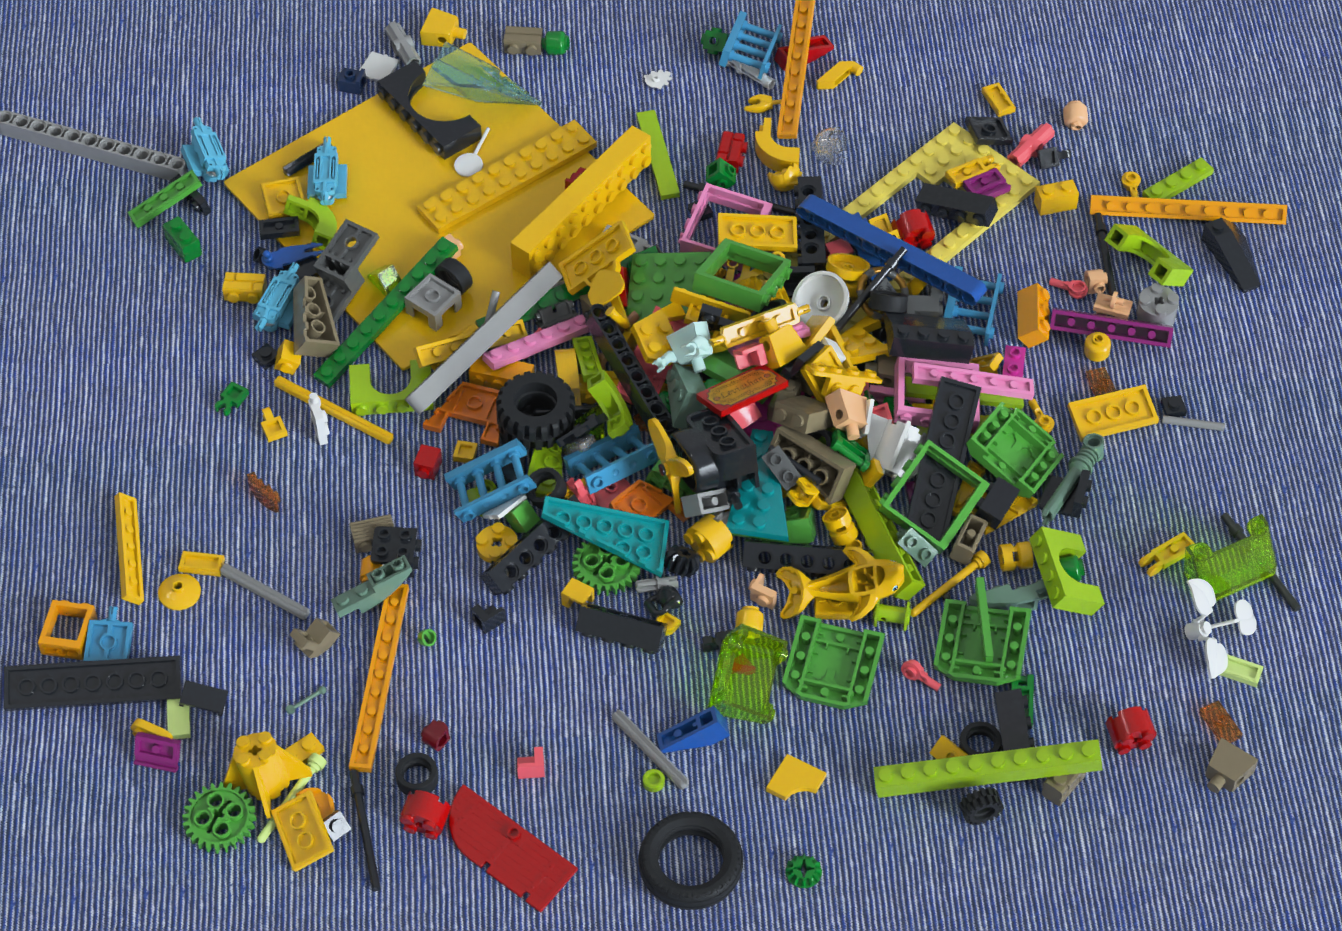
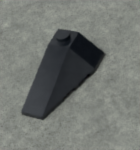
M1224 218L1204 224L1201 240L1239 289L1246 293L1259 288L1261 283L1246 237L1236 224Z

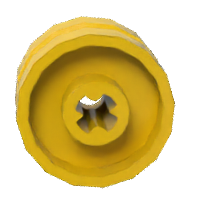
M848 253L829 255L826 262V270L837 274L843 279L848 287L849 297H857L859 279L864 272L870 269V263L859 256Z

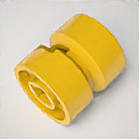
M845 506L834 507L822 516V521L829 531L834 545L843 546L857 538L858 530Z
M1029 541L1017 542L1015 546L1011 543L998 546V559L1001 571H1014L1016 567L1020 570L1033 568V552Z

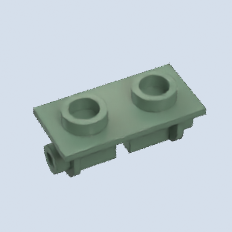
M911 527L908 530L900 529L897 532L899 540L897 544L925 568L939 552Z

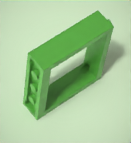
M725 238L695 272L692 290L760 313L764 306H768L770 299L776 296L778 289H782L786 279L789 280L792 272L790 268L791 260ZM728 259L773 274L759 291L714 276Z
M928 439L924 444L919 443L913 452L916 456L912 461L910 459L907 460L902 467V470H904L902 476L899 477L897 475L890 486L893 489L889 494L885 492L879 500L881 506L878 511L905 530H908L909 527L913 528L938 550L940 555L945 551L990 483ZM925 453L975 488L939 541L889 506Z

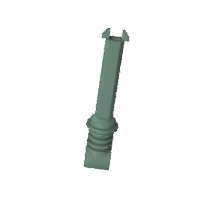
M1096 433L1086 435L1083 439V446L1076 456L1069 460V472L1042 509L1043 525H1048L1049 521L1055 518L1079 483L1082 469L1090 471L1091 475L1092 467L1096 462L1103 459L1104 438Z

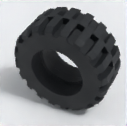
M528 371L524 372V375L520 376L518 374L514 376L513 380L509 379L498 392L496 399L498 428L508 441L517 438L526 449L536 448V450H542V447H547V449L553 447L556 440L569 433L575 424V397L571 387L566 382L564 383L563 379L558 376L555 378L554 374L549 372L544 374L542 371H536V373ZM533 404H540L553 409L543 416H528L519 411L523 407Z

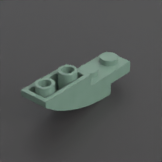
M405 555L367 573L368 581L331 599L339 618L357 609H360L363 614L381 603L400 587L412 572V568Z
M1043 579L1027 586H1019L1012 590L1009 584L995 586L986 591L988 608L1009 610L1010 606L1029 608L1032 611L1038 608L1040 600L1049 598ZM976 593L969 596L968 606L977 607Z

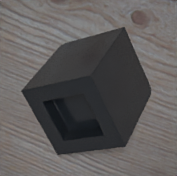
M477 604L471 608L472 620L484 634L506 621L505 609L503 607L497 609L494 605H491L483 610Z

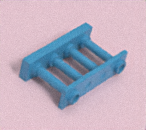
M740 11L723 48L719 65L726 67L728 61L735 60L760 69L758 79H762L763 74H767L771 65L769 60L776 43L780 44L783 33L780 32L782 25L779 24L776 32H772L749 24L745 20L747 13ZM745 30H747V31H749V32H752V33H755V34H758V35H761V36L770 38V39H772V41L769 42V41H766V40H763V39H760V38L751 36V35L746 34V33H744V32H745ZM743 40L766 48L768 51L765 52L739 42ZM739 50L764 60L761 62L735 53V51Z
M955 266V268L963 271V267ZM998 273L996 283L980 280L986 285L988 290H994L993 298L982 296L977 302L979 304L991 305L990 313L959 308L956 302H960V300L948 295L943 316L945 318H953L959 315L987 320L986 328L968 325L973 334L985 336L984 346L987 347L989 339L994 337L995 327H992L998 296L1003 294L1005 282H1001L1002 274Z
M635 423L629 427L630 429L623 436L611 439L608 435L563 457L567 473L570 477L580 473L584 475L590 495L659 460L653 442L648 445L642 442L639 427ZM633 447L638 449L630 454L625 452ZM615 456L620 458L611 463L607 461ZM597 465L602 466L593 472L590 470Z
M517 438L444 474L445 481L454 490H458L462 506L453 511L463 523L473 520L475 517L521 494H526L537 487L536 483L527 474L524 475L520 458L528 454L526 448ZM512 462L516 480L506 484L502 467ZM494 471L498 489L487 493L483 477ZM476 481L480 497L469 502L465 485Z

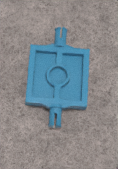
M109 606L107 619L89 620L83 661L129 659L134 625L132 622H121L116 619L118 607Z

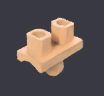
M1115 291L1113 296L1098 292L1093 311L1100 315L1107 316L1108 314L1128 319L1133 301L1119 298L1118 292Z

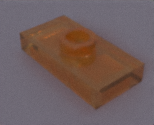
M1105 367L1086 371V379L1095 396L1116 391Z
M1219 700L1200 708V715L1219 741L1223 738L1231 743L1242 738V732Z

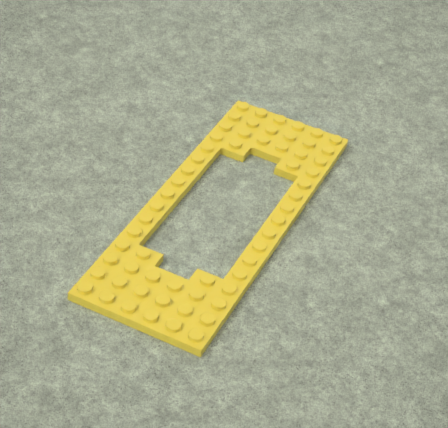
M953 122L842 210L852 215L859 212L863 219L916 177L927 184L938 186L944 181L953 187L945 177L947 170L974 159L992 155L994 158L992 164L998 163L1001 166L999 172L1006 179V183L1011 185V190L995 197L998 211L989 227L963 222L926 252L947 263L1032 194L1036 186H1040V181L988 145H976L971 134ZM963 186L957 188V190L966 191ZM824 230L825 243L839 239V237ZM795 252L784 254L786 259L791 260L790 266H798V257H801V254ZM904 271L899 273L906 284L913 277ZM764 272L757 276V278L768 280L773 274ZM894 279L889 281L896 292L901 293L897 282ZM851 297L852 303H854L858 297ZM862 307L839 332L840 335L867 316ZM872 309L880 314H884V311Z

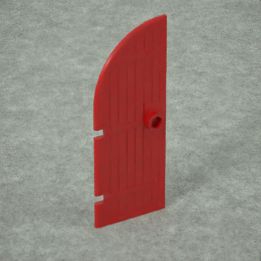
M463 784L454 796L449 812V829L455 845L465 857L478 867L482 868L488 863L490 867L486 870V873L520 898L525 893H528L530 896L525 902L541 913L578 871V868Z

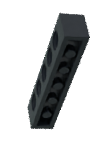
M821 176L798 177V185H794V197L798 196V199H795V211L809 194L822 199ZM795 213L797 225H800V228H797V239H800V242H797V254H801V257H798V266H815V272L826 271L824 230L802 219Z
M574 494L564 498V500L581 503ZM542 518L479 577L495 596L502 593L506 595L514 588L513 584L517 580H523L529 574L527 571L531 567H537L543 561L542 557L557 549L556 544L559 541H565L571 536V533ZM548 529L552 531V537L549 536ZM534 542L538 544V551L534 548ZM520 555L524 558V564L519 560ZM505 568L509 570V577L505 575Z
M745 539L742 567H747L748 571L758 572L761 568L768 569L769 573H776L782 567L791 566L801 572L811 573L813 577H823V574H833L846 568L844 562L849 558L842 552L844 547ZM863 549L872 555L873 550ZM761 552H768L771 555V560L763 562L760 560L759 554ZM782 554H790L792 562L789 564L783 563L780 559ZM805 555L811 556L814 560L813 564L809 566L804 565L801 560L802 557ZM824 558H833L835 561L834 566L829 568L824 566Z

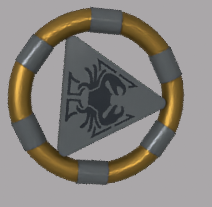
M873 267L863 273L857 285V297L863 293L867 280L875 274H879L884 267ZM891 271L887 276L897 282L902 294L909 295L904 279L896 271ZM887 278L876 288V290L896 292ZM865 301L861 306L864 312L870 318L879 319L880 322L884 323V315L869 308V302Z

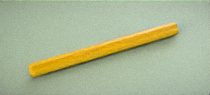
M278 376L274 380L275 387L308 403L310 398L309 395L313 393L282 376ZM318 395L321 401L320 408L325 410L327 414L385 444H390L393 441V433Z

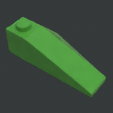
M811 504L809 507H798L796 505L786 507L785 517L789 538L787 543L810 544L813 542L816 536L815 508ZM732 534V535H734V536L754 538V539H760V540L776 541V542H786V541L773 540V539L760 538V537H753V536H747V535Z

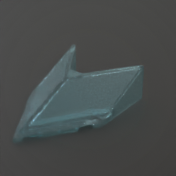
M446 41L422 84L423 86L476 102L541 105L542 103L539 99L532 97L527 90L510 77H502L499 74L500 70L495 66Z

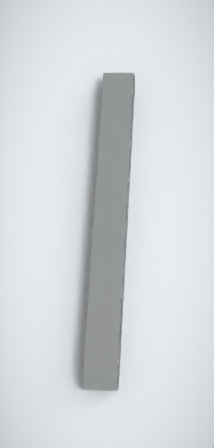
M7 110L0 111V134L169 181L177 176V174L183 176L187 173L185 160L178 156Z
M550 261L545 264L405 398V401L418 415L421 414L563 277L562 274Z

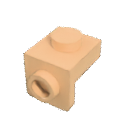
M760 573L756 579L753 578L748 588L750 590V600L756 602L761 607L773 610L777 604V592L764 586V574Z

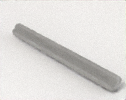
M227 563L221 567V575L302 620L309 616V608Z
M617 710L612 714V720L679 789L683 790L689 785V779L622 710Z

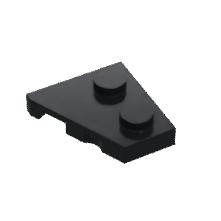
M593 413L585 418V423H579L572 427L571 431L557 439L556 443L561 448L578 441L609 419L605 413L600 415Z

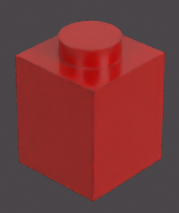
M421 444L413 463L415 476H419L422 479L435 480L442 463L441 448Z

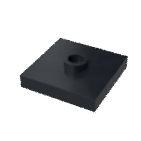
M1001 117L965 118L964 123L976 145H1012L1013 139Z

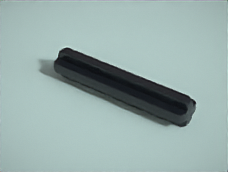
M317 147L283 166L284 174L289 177L313 163Z

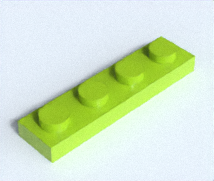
M1201 157L1143 190L1142 196L1171 199L1212 175L1214 168Z
M592 336L572 338V346L575 348L576 359L583 382H587V379L602 371Z

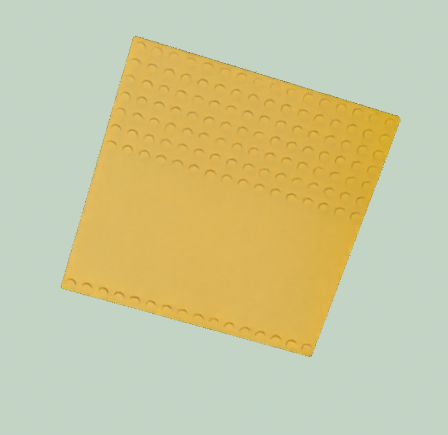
M467 43L424 67L427 85L418 90L410 103L418 114L431 120L452 121L470 115L481 125L482 135L486 128L489 127L490 130L477 153L483 161L482 169L561 127L472 43ZM377 94L224 181V185L258 221L269 219L260 183L299 176L304 198L308 201V166L289 177L284 174L283 166L322 144L324 137H327V141L328 136L331 137L332 146L337 148L338 164H347L348 167L347 198L335 199L332 205H326L336 218V232L347 219L377 233L380 237L358 268L365 282L344 310L358 325L363 322L441 237L451 234L455 239L461 241L463 249L460 250L461 256L456 260L467 268L473 280L472 286L461 295L462 308L455 312L453 304L442 315L443 325L437 332L429 327L426 315L414 309L415 316L412 317L406 313V308H404L374 340L387 356L404 371L410 368V360H416L413 351L415 347L445 340L450 335H457L470 324L476 325V320L485 317L492 290L500 292L496 307L497 311L529 280L528 277L512 269L510 242L565 190L566 178L570 179L571 175L576 173L580 167L587 169L596 159L587 152L438 234L417 211L416 205L468 178L460 176L455 171L454 163L460 155L474 153L479 141L444 160ZM626 188L620 191L611 203L609 202L602 212L591 220L588 226L581 229L579 234L572 238L566 247L560 250L550 262L561 273L558 264L602 234L607 224L613 226L622 220L626 223L629 233H632L653 220L654 213ZM298 219L300 236L275 239L283 247L305 245L312 242L314 229L307 222ZM356 241L349 242L347 247L354 246ZM313 248V251H320V250H322V249H319V248Z

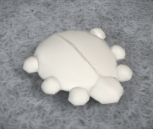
M658 70V72L651 71V74L644 75L646 84L659 90L662 89L663 85L667 86L669 84L667 80H672V77H669L671 73L668 71L663 72V70Z

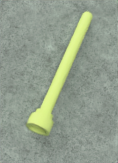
M312 753L307 760V766L311 768L312 776L314 773L322 771L327 764V761L317 753ZM311 777L299 779L281 805L295 798L296 794L303 790ZM273 816L258 835L257 841L259 843H264L275 829L276 824Z

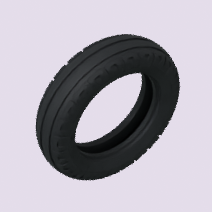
M679 812L663 818L648 831L640 846L638 866L645 886L658 900L674 908L698 910L719 903L733 891L742 873L743 852L735 833L720 819L701 812ZM687 835L708 839L721 852L723 864L720 871L710 881L695 886L681 885L670 880L663 873L658 862L661 851L670 841Z

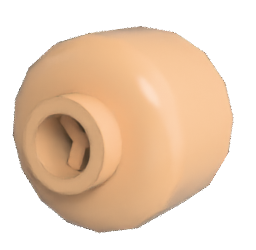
M1081 101L1068 102L1063 108L1064 125L1072 130L1082 129L1088 123L1087 106Z

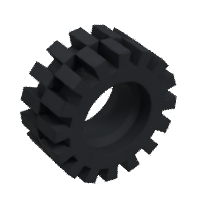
M991 787L986 789L980 788V791L974 790L972 794L968 793L967 797H963L959 803L965 821L970 823V825L974 823L979 825L980 822L984 824L987 823V820L992 821L994 820L993 817H998L999 813H1002L1004 809L995 788L991 789Z

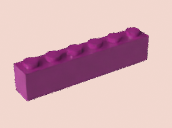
M1055 307L1052 310L1050 329L1084 335L1102 332L1110 339L1167 348L1171 347L1174 329L1170 325Z

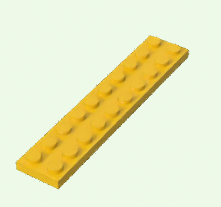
M574 119L416 205L417 211L440 234L595 149L597 141Z

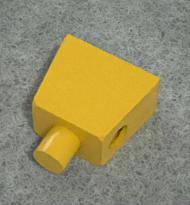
M431 8L420 31L421 45L451 47L455 38L465 40L467 35V29L459 27L457 16L436 8Z
M774 317L763 322L768 334L759 338V343H763L768 360L767 366L772 370L782 367L807 350V347L792 325L786 324L779 327Z

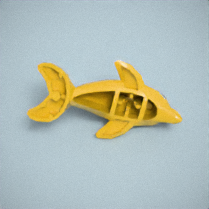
M855 546L844 547L842 551L854 563L853 565L815 580H811L794 567H782L778 569L776 576L786 584L790 592L787 602L780 612V617L782 619L794 618L807 607L814 597L857 603L849 619L852 622L866 616L880 599L889 597L904 583V565L893 560L875 559L869 552Z

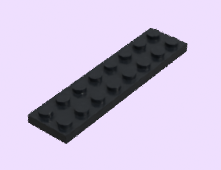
M941 376L925 442L929 439L964 464L967 452L966 443L970 439L982 387ZM926 453L919 464L907 519L939 541L949 527L960 478Z
M180 655L4 666L5 711L167 701V699H180L182 695Z

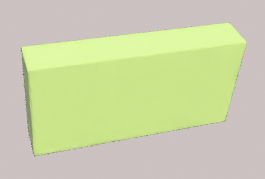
M1227 654V668L1219 675L1257 688L1264 666Z
M167 699L168 732L173 736V739L191 738L190 706H179L180 699Z

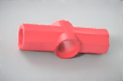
M1048 123L1041 124L1030 135L1025 134L1021 138L1019 145L1007 156V159L1021 168L1031 157L1036 158V150L1043 149L1044 145L1054 137L1055 131Z

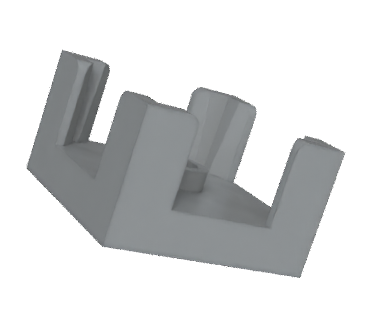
M431 273L404 297L406 313L412 317L415 316L414 309L428 317L429 327L436 332L443 325L442 315L453 304L455 312L462 308L461 291Z

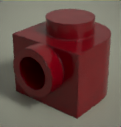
M433 719L421 732L422 742L436 751H440L450 740L448 726L440 720L436 721Z

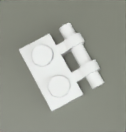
M311 393L308 400L310 416L319 444L324 445L328 443L327 435L330 434L327 425L328 419L325 410L320 408L321 401L317 393Z

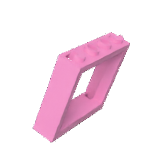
M706 183L704 190L699 191L698 203L693 204L691 218H687L685 222V232L680 233L678 240L680 252H711L712 254L716 249L715 247L691 240L709 201L756 215H771L773 204ZM727 261L723 264V266L728 267ZM731 261L729 263L730 266H735L737 264V262ZM739 263V267L735 270L741 272L743 264Z
M897 357L894 365V422L901 421L907 423L908 420L911 422V425L925 428L929 426L932 414L931 409L904 406L905 373L912 374L913 362L979 371V364ZM980 399L978 401L971 434H974L976 432L980 422Z

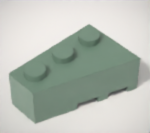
M673 363L672 368L668 370L666 375L672 426L678 429L687 428L686 418L689 414L706 409V406L696 399V394L706 390V387L699 373L694 372L693 367Z

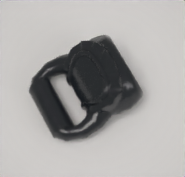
M663 586L657 594L645 600L644 607L653 617H658L672 609L681 607L683 600L675 587ZM657 601L662 606V609L658 610L652 602Z

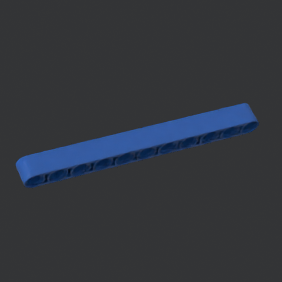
M809 194L796 208L797 214L802 219L885 262L889 257L892 258L901 246L904 247L908 252L898 262V269L968 305L974 306L987 292L986 285L979 279L815 195Z

